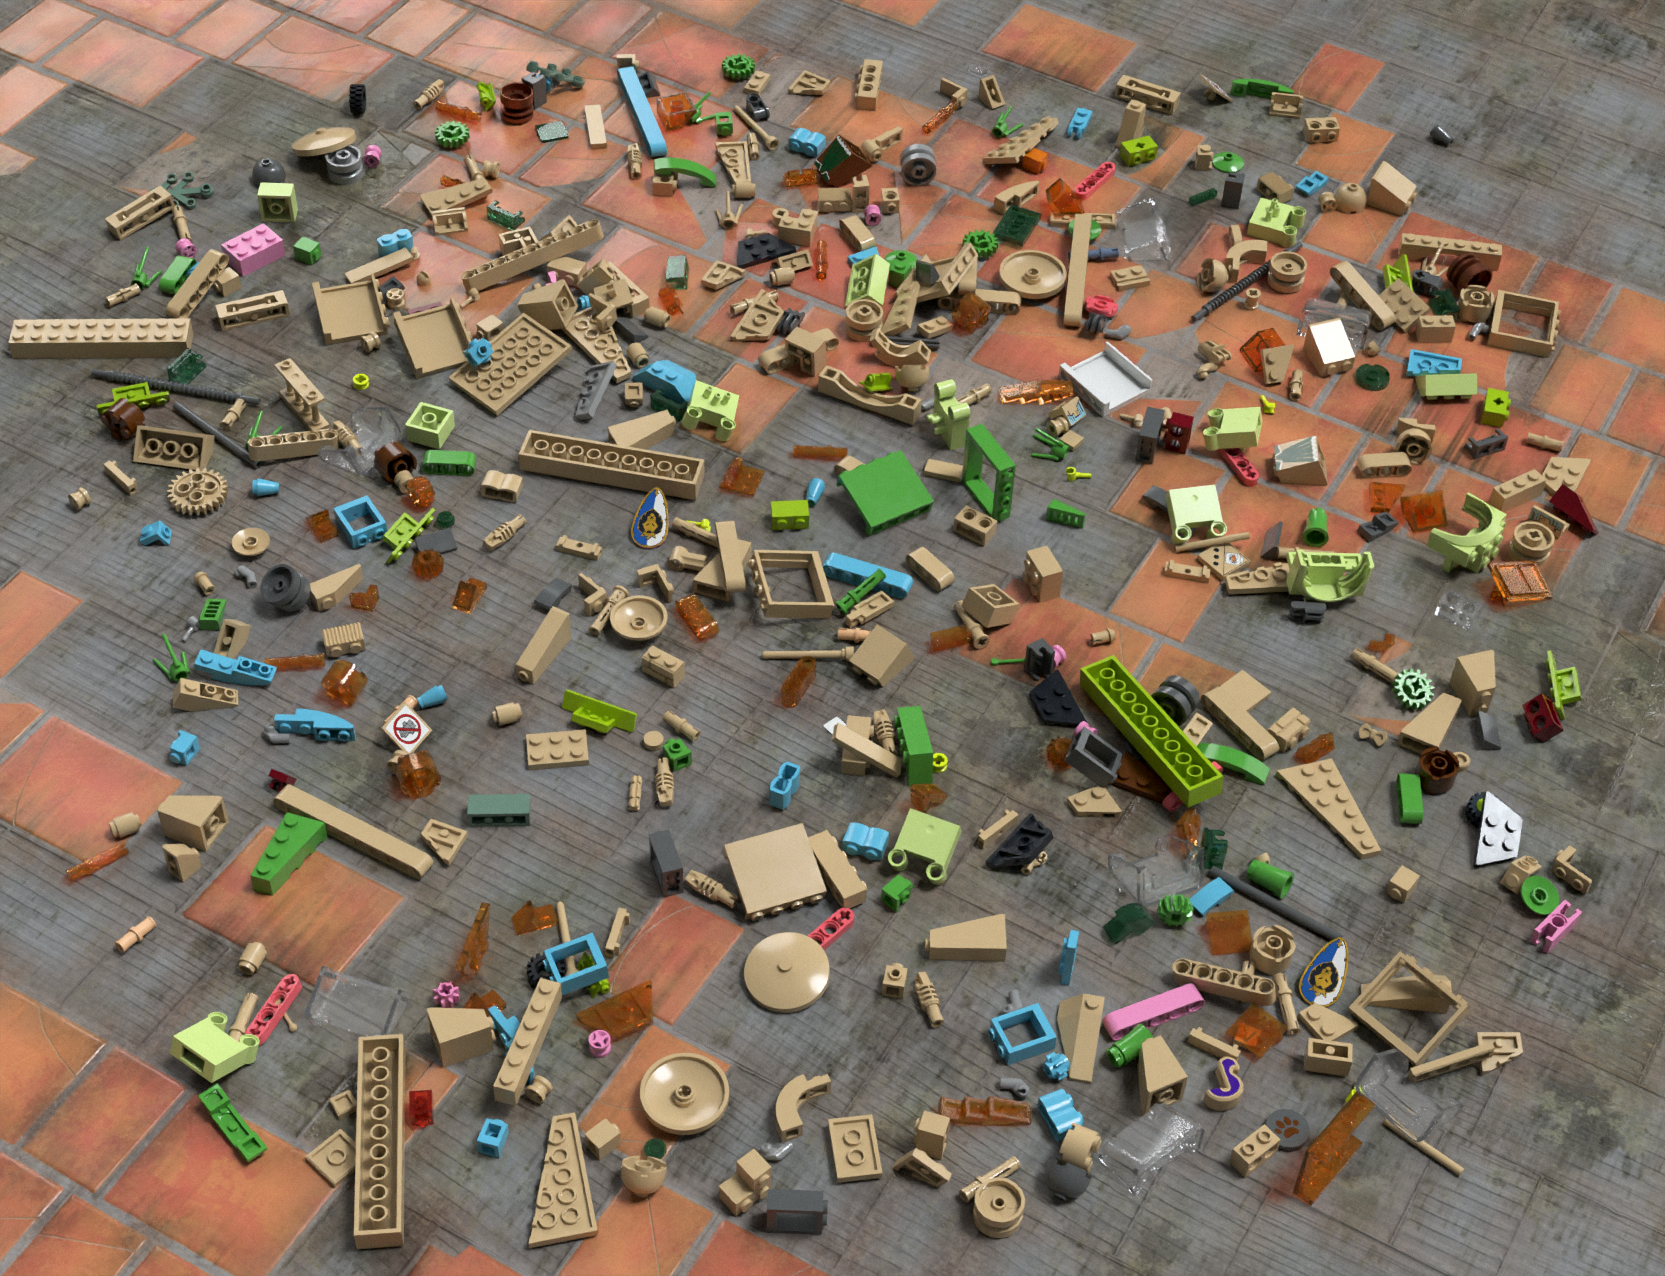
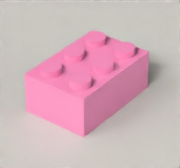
M264 223L221 244L222 252L228 255V264L243 277L285 256L283 240Z

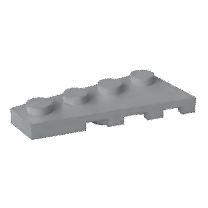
M614 361L587 367L588 376L584 379L586 385L581 391L583 397L579 400L575 415L579 420L590 419L595 415V411L617 367Z

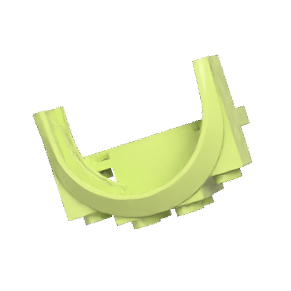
M1468 492L1461 510L1478 519L1479 527H1473L1466 536L1453 535L1433 528L1428 539L1427 547L1446 557L1442 570L1447 573L1453 568H1457L1459 564L1475 573H1478L1482 568L1485 569L1490 559H1494L1499 553L1498 546L1503 540L1502 532L1506 526L1505 519L1507 514Z
M1297 550L1296 552L1288 551L1286 556L1290 570L1286 579L1289 594L1303 595L1306 600L1335 602L1342 601L1351 596H1362L1374 569L1370 552H1364L1361 557V554L1324 553Z

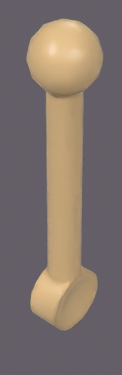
M278 999L274 1004H281V1000ZM285 1012L283 1017L289 1025V1030L295 1032L297 1025L292 1023Z

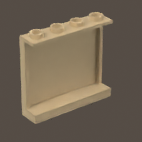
M971 242L966 243L954 257L931 262L927 254H924L920 261L933 264L940 278L932 285L916 280L915 266L896 290L895 294L898 297L905 284L917 281L920 284L916 303L950 295L978 258V254Z
M371 273L372 280L322 289H320L319 282L312 283L325 345L359 340L360 337L368 336L372 331L378 336L388 335L389 319L384 316L386 308L385 304L381 305L383 296L382 292H378V289H380L379 280L375 279L374 273Z
M453 297L450 298V304L406 316H401L400 311L393 313V324L415 378L460 367L468 361L462 352L469 347L468 343L472 341L470 331L466 330L465 318L460 316L459 304L455 303Z
M803 823L725 844L723 847L724 859H727L746 912L745 920H759L766 914L776 915L783 912V909L790 907L791 909H797L807 902L812 904L818 903L825 897L827 890Z

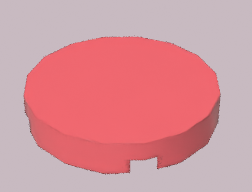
M1095 295L1094 298H1091V296L1086 298L1084 308L1088 312L1111 317L1117 314L1118 304H1115L1114 300L1109 297Z

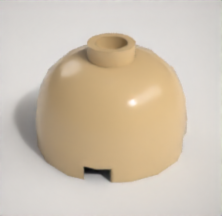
M1356 183L1343 184L1338 188L1334 196L1337 202L1336 209L1347 214H1351V211H1356V213L1362 212L1367 202L1365 190Z
M1207 258L1202 262L1200 266L1203 267L1201 273L1198 272L1197 275L1198 288L1202 289L1201 291L1212 293L1221 290L1228 281L1225 265L1211 258Z
M923 364L903 365L901 369H899V366L894 367L895 378L898 384L902 387H908V391L918 390V387L925 385L929 379V365H926L925 368H923Z
M1407 429L1397 438L1395 451L1406 453L1411 465H1416L1422 460L1424 462L1430 457L1432 452L1430 437L1420 429Z
M640 1156L627 1157L623 1159L621 1166L623 1184L628 1190L634 1192L636 1196L646 1197L648 1194L659 1190L663 1185L667 1173L666 1163L661 1159L647 1156V1160H640Z

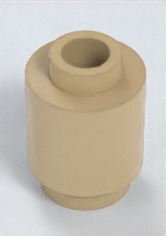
M867 139L861 144L862 152L871 162L879 161L882 158L883 150L873 140Z
M736 181V185L732 186V194H735L736 198L755 197L756 185L751 182Z
M790 267L774 269L773 272H769L770 283L776 286L793 283V279H795L794 270L790 269Z
M651 306L645 311L644 318L649 324L666 328L670 323L671 315L667 311Z
M632 343L628 346L626 354L633 364L638 368L647 366L649 355L640 343Z
M511 702L494 707L495 711H492L494 723L498 722L499 726L517 722L518 719L522 718L519 703L514 704Z
M133 812L113 818V821L109 822L114 838L118 836L121 838L139 831L138 827L142 826L138 814L134 815Z
M259 942L248 943L238 960V969L247 975H253L254 972H257L267 955L265 946Z

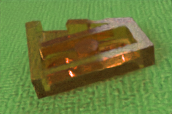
M1370 482V512L1383 513L1387 511L1390 513L1404 492L1405 484Z
M1196 808L1187 809L1176 824L1185 861L1193 860L1201 826V818L1197 815Z

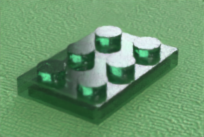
M1011 204L993 231V234L1000 241L1023 247L1040 221L1041 213Z

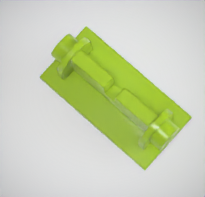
M478 82L476 88L480 92V103L484 106L485 112H487L496 103L492 83L490 82L486 85L483 82Z
M888 372L868 374L865 377V381H859L864 386V389L869 392L893 389L889 385L892 375Z
M586 952L583 953L578 962V971L594 966L591 956H588ZM607 979L588 985L586 988L589 990L592 998L595 999L598 992L605 994L610 991V983Z

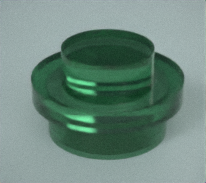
M443 511L438 514L436 523L441 528H449L454 525L455 518L451 512Z
M658 1138L650 1139L644 1146L646 1156L662 1159L667 1152L665 1142Z

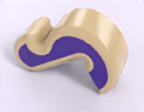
M1223 1057L1217 1063L1218 1068L1215 1074L1220 1088L1205 1091L1203 1102L1213 1110H1229L1236 1107L1241 1101L1243 1082L1238 1077L1240 1067L1238 1062L1231 1057Z

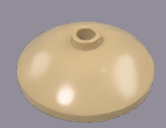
M642 595L622 599L612 608L610 613V623L613 630L621 637L635 641L647 640L657 636L664 630L668 620L666 608L661 602L652 597Z

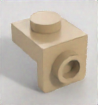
M617 54V69L633 66L635 72L639 70V60H636L635 54Z
M625 383V405L630 407L643 405L642 383Z

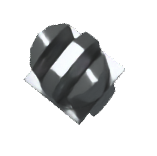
M791 308L784 310V317L777 325V331L781 333L783 330L784 334H790L796 327L800 328L805 312L799 313L798 310L792 311Z
M1090 312L1089 319L1084 325L1085 330L1088 331L1090 329V333H1095L1096 331L1097 334L1099 332L1103 333L1108 320L1107 316Z
M1305 598L1303 602L1293 601L1288 619L1291 621H1302V625H1304L1305 621L1322 622L1324 612L1326 611V604L1306 602Z

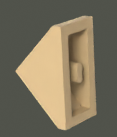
M994 75L981 79L978 98L990 109L1005 104Z

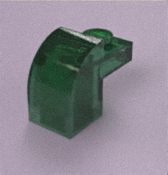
M1130 903L1114 911L1116 916L1106 923L1103 928L1112 943L1117 945L1131 932L1140 936L1156 922L1146 907L1139 903Z

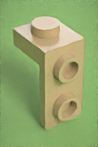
M945 78L941 79L940 92L952 97L951 109L957 111L967 102L968 89Z
M590 293L588 298L591 307L601 312L596 317L598 328L604 332L618 319L616 308L611 303L608 304L603 301L601 297Z
M658 564L637 570V584L640 588L658 583L667 601H672V594H674L673 586L667 582L666 573L664 570L661 571Z
M581 573L578 575L579 587L589 595L584 600L585 613L590 617L604 608L607 593L602 587L596 585L591 578Z
M1569 845L1564 851L1560 850L1557 853L1551 871L1572 885L1576 890L1586 894L1592 880L1570 865L1576 849Z
M1523 856L1510 864L1500 884L1519 894L1522 883L1529 876L1540 871L1542 866L1533 857Z

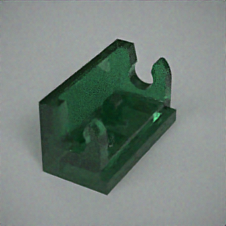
M495 200L486 206L488 220L511 230H516L525 222V218L520 217L523 214L522 211H518L516 214L505 211L499 206L496 207L499 201Z
M686 255L668 257L666 282L677 283L676 285H670V289H688L689 265Z
M1446 288L1445 290L1432 292L1433 296L1439 295L1437 298L1428 300L1434 316L1452 315L1456 323L1460 309L1450 289Z
M187 348L167 367L169 382L177 381L178 384L182 382L183 385L185 383L189 385L206 368V363L198 360L202 359L203 356Z
M661 388L650 395L652 409L658 412L668 410L669 414L674 416L676 421L680 422L687 410L688 401L679 404L661 394L664 391Z
M1204 827L1199 849L1200 869H1212L1213 866L1221 870L1223 869L1228 841L1218 840L1215 836H1224V831Z

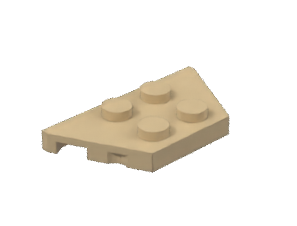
M764 289L760 290L731 334L732 341L769 340L776 330L777 325L784 317V311L780 306L776 305L772 298L770 299L766 295Z
M1551 457L1542 474L1546 479L1544 489H1547L1550 494L1554 495L1560 486L1564 484L1576 492L1591 459Z

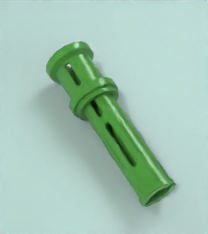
M878 568L854 590L847 591L846 596L840 601L834 602L839 611L846 615L850 608L860 603V599L886 578L885 573Z

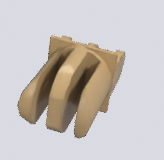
M1209 340L1200 343L1198 346V351L1209 359L1208 363H1220V361L1224 362L1232 359V354L1224 349L1225 344L1218 345L1214 341Z

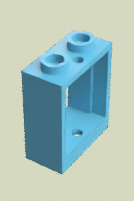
M368 495L333 508L336 523L354 549L381 539L387 532L385 520ZM368 514L376 522L357 531H354L348 523Z
M593 933L544 950L546 958L542 960L546 972H551L552 976L549 977L551 981L561 983L562 995L609 978L607 964ZM588 950L594 966L561 978L555 962Z
M1038 1003L991 1019L990 1028L988 1029L990 1039L997 1044L998 1054L1001 1058L1005 1059L1007 1065L1055 1049L1057 1036ZM1030 1020L1039 1038L1012 1047L1003 1029Z

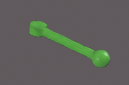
M1025 658L991 659V665L993 666L1003 663H1025Z

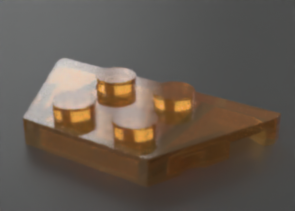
M481 903L455 968L456 971H460L459 973L465 977L474 978L476 971H479L481 968L483 953L486 954L488 951L489 903Z
M645 981L577 1013L576 1019L594 1031H606L613 1042L653 1024L652 981Z

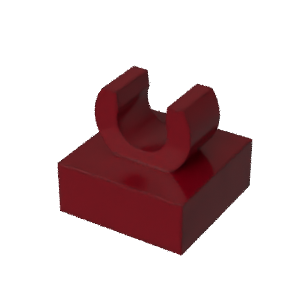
M272 768L268 775L274 778L270 783V788L275 790L278 784L281 785L279 792L287 784L294 786L296 778Z

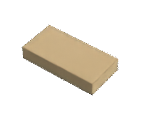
M928 459L924 475L959 482L963 465Z

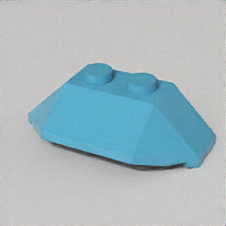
M662 360L643 367L632 379L687 407L691 390L696 381V375L669 360Z

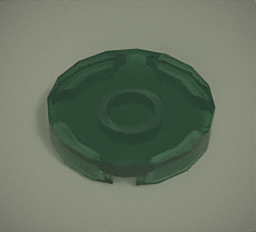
M1368 363L1361 365L1356 370L1355 380L1360 387L1366 390L1380 391L1389 385L1390 374L1383 366L1378 364L1373 366Z

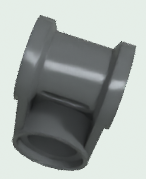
M755 93L748 94L746 97V112L750 115L751 119L757 122V120L762 118H770L769 109L760 96Z
M1414 270L1412 273L1413 278L1411 282L1414 292L1429 297L1438 296L1443 286V279L1422 270Z

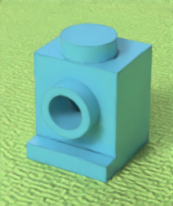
M179 730V737L170 746L171 754L169 758L174 763L187 766L200 750L197 736Z
M486 1118L477 1139L478 1153L500 1158L502 1148L509 1134L508 1124L499 1119L492 1120Z

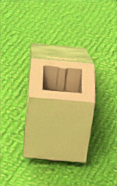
M180 678L173 691V708L194 712L238 706V690Z

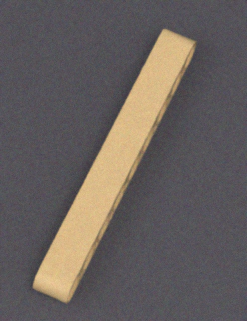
M1075 214L1064 313V325L1081 327L1092 215Z
M597 219L589 220L462 273L461 279L466 292L468 293L472 288H476L479 291L601 240L604 235L600 222Z
M287 784L273 799L274 804L280 810L324 822L327 834L413 878L421 879L434 863L427 853L290 784Z

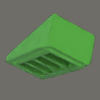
M1053 499L1048 505L1046 519L1078 528L1084 527L1085 513L1056 499Z
M226 599L206 600L199 618L200 629L220 630L227 603Z

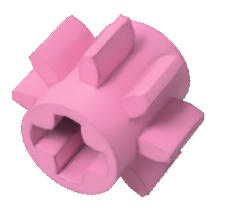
M452 982L440 983L438 989H433L434 1003H440L442 1008H454L455 1002H460L459 987H453Z

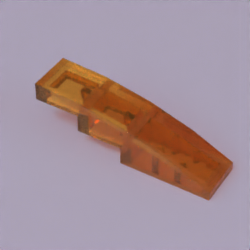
M1042 380L1000 387L1002 403L1020 399L1021 404L1039 400L1040 404L1074 396L1072 381Z
M965 1096L962 1101L941 1097L938 1101V1114L949 1117L952 1123L981 1126L1030 1125L1032 1123L1031 1104L994 1096H989L986 1100Z

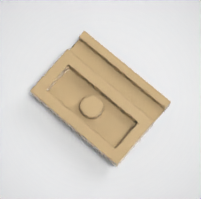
M1142 265L1110 271V277L1115 286L1118 287V291L1150 286L1151 280L1147 278L1148 275Z

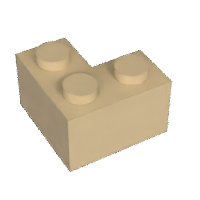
M802 208L799 218L782 216L778 225V238L790 244L810 247L818 228V211Z
M530 226L498 234L499 247L503 256L538 242Z
M796 327L785 339L786 352L800 358L802 371L815 377L827 364L826 340L822 337Z
M755 1149L751 1150L736 1161V1174L719 1185V1198L735 1216L741 1212H747L753 1203L768 1196V1189H771L772 1167Z

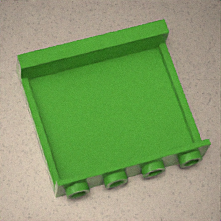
M902 450L891 452L880 459L876 458L868 464H861L851 471H844L839 475L836 483L837 487L843 486L867 525L865 532L868 536L929 512L934 503V500Z

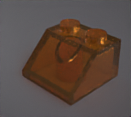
M687 92L657 97V114L666 131L683 128L697 113Z
M1061 178L1045 190L1048 201L1047 205L1053 212L1056 211L1059 215L1085 213L1081 198Z
M1269 328L1256 332L1240 347L1239 351L1254 372L1263 371L1260 350L1285 346V343L1274 328Z
M1442 490L1400 497L1402 515L1413 533L1448 526Z

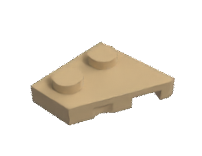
M804 70L788 88L789 94L823 95L831 86V81Z
M1294 344L1260 350L1265 384L1284 381Z
M1097 785L1067 797V803L1077 817H1103V814H1115V817H1120L1122 814V810L1105 787L1101 788Z
M1477 1032L1475 1035L1476 1046L1492 1041L1495 1047L1491 1058L1479 1061L1481 1075L1523 1054L1520 1032Z
M917 1148L896 1160L893 1169L897 1171L901 1167L913 1172L912 1177L936 1187H940L948 1182L952 1175L942 1164L936 1163L924 1151Z

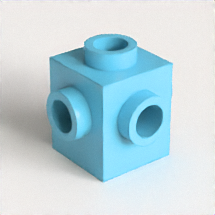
M475 338L468 343L469 347L462 353L472 366H476L481 362L484 364L491 359L490 355L494 351L491 349L492 345L489 341L484 340V338L478 340Z

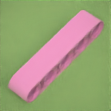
M1190 983L1113 1011L1102 1019V1023L1112 1040L1117 1041L1128 1034L1139 1023L1150 1029L1199 1010L1204 1006L1205 1001L1196 986Z

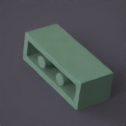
M530 794L468 795L467 817L469 827L530 826Z

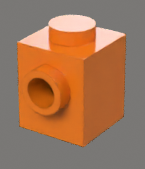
M1032 148L1025 153L1022 168L1038 175L1047 168L1049 163L1047 161V153L1036 148Z

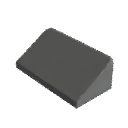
M649 70L638 77L646 98L661 95L656 79Z
M920 260L916 261L917 281L932 285L940 278L933 264Z
M617 317L618 319L613 323L614 328L632 343H639L648 338V335L628 318Z
M1281 521L1266 532L1261 553L1262 558L1275 559L1283 526Z
M450 528L415 538L416 548L421 559L457 550Z
M1477 711L1475 722L1481 749L1501 750L1495 717L1482 711Z

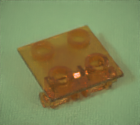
M736 457L733 459V463H730L719 488L754 496L765 470L744 466L743 459Z
M1248 910L1206 913L1207 921H1205V928L1209 930L1212 955L1250 952L1252 937Z
M1253 1002L1226 1033L1261 1059L1275 1042L1280 1043L1284 1037L1282 1035L1288 1027Z

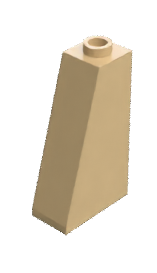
M668 410L609 426L607 427L608 441L610 444L647 450L672 436L676 421L674 416H671Z
M738 539L744 572L751 557V542ZM718 553L694 577L693 590L694 593L729 602L733 593H726Z
M554 606L550 609L516 663L517 677L522 681L534 684L571 640L569 613Z
M1442 693L1402 729L1397 744L1420 754L1428 748L1438 747L1440 749L1458 714L1462 700Z
M1005 914L930 930L929 938H925V951H929V960L1005 961L1007 950Z

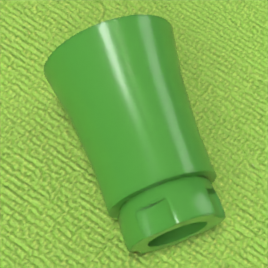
M1317 507L1309 511L1303 541L1311 547H1322L1329 540L1327 514L1324 509Z
M1256 859L1249 865L1246 875L1254 883L1266 888L1281 899L1289 892L1295 876L1293 872L1279 869Z
M1139 1023L1128 1034L1112 1044V1047L1106 1050V1055L1115 1068L1126 1065L1139 1057L1141 1044L1146 1039L1153 1038V1036L1143 1024Z

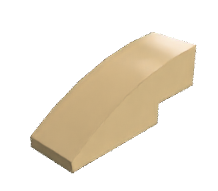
M1039 181L1026 182L1002 191L994 197L993 210L1004 215L1013 207L1018 210L1038 195Z

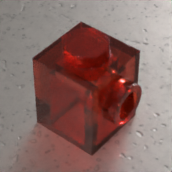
M432 1090L409 1091L411 1126L425 1127L427 1125H434Z

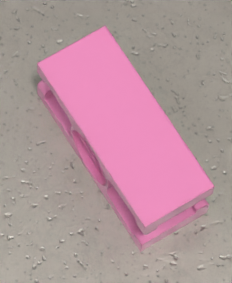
M1564 900L1534 930L1530 942L1538 945L1540 942L1538 939L1546 935L1543 951L1548 954L1577 925L1582 911L1576 909L1574 915L1566 918L1565 913L1571 907V904Z

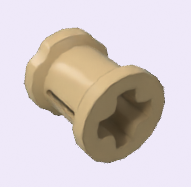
M1249 288L1246 290L1244 308L1254 311L1258 309V299L1261 296V292L1256 288Z

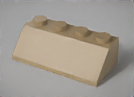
M137 425L133 461L192 470L199 468L200 471H203L213 453L215 435Z

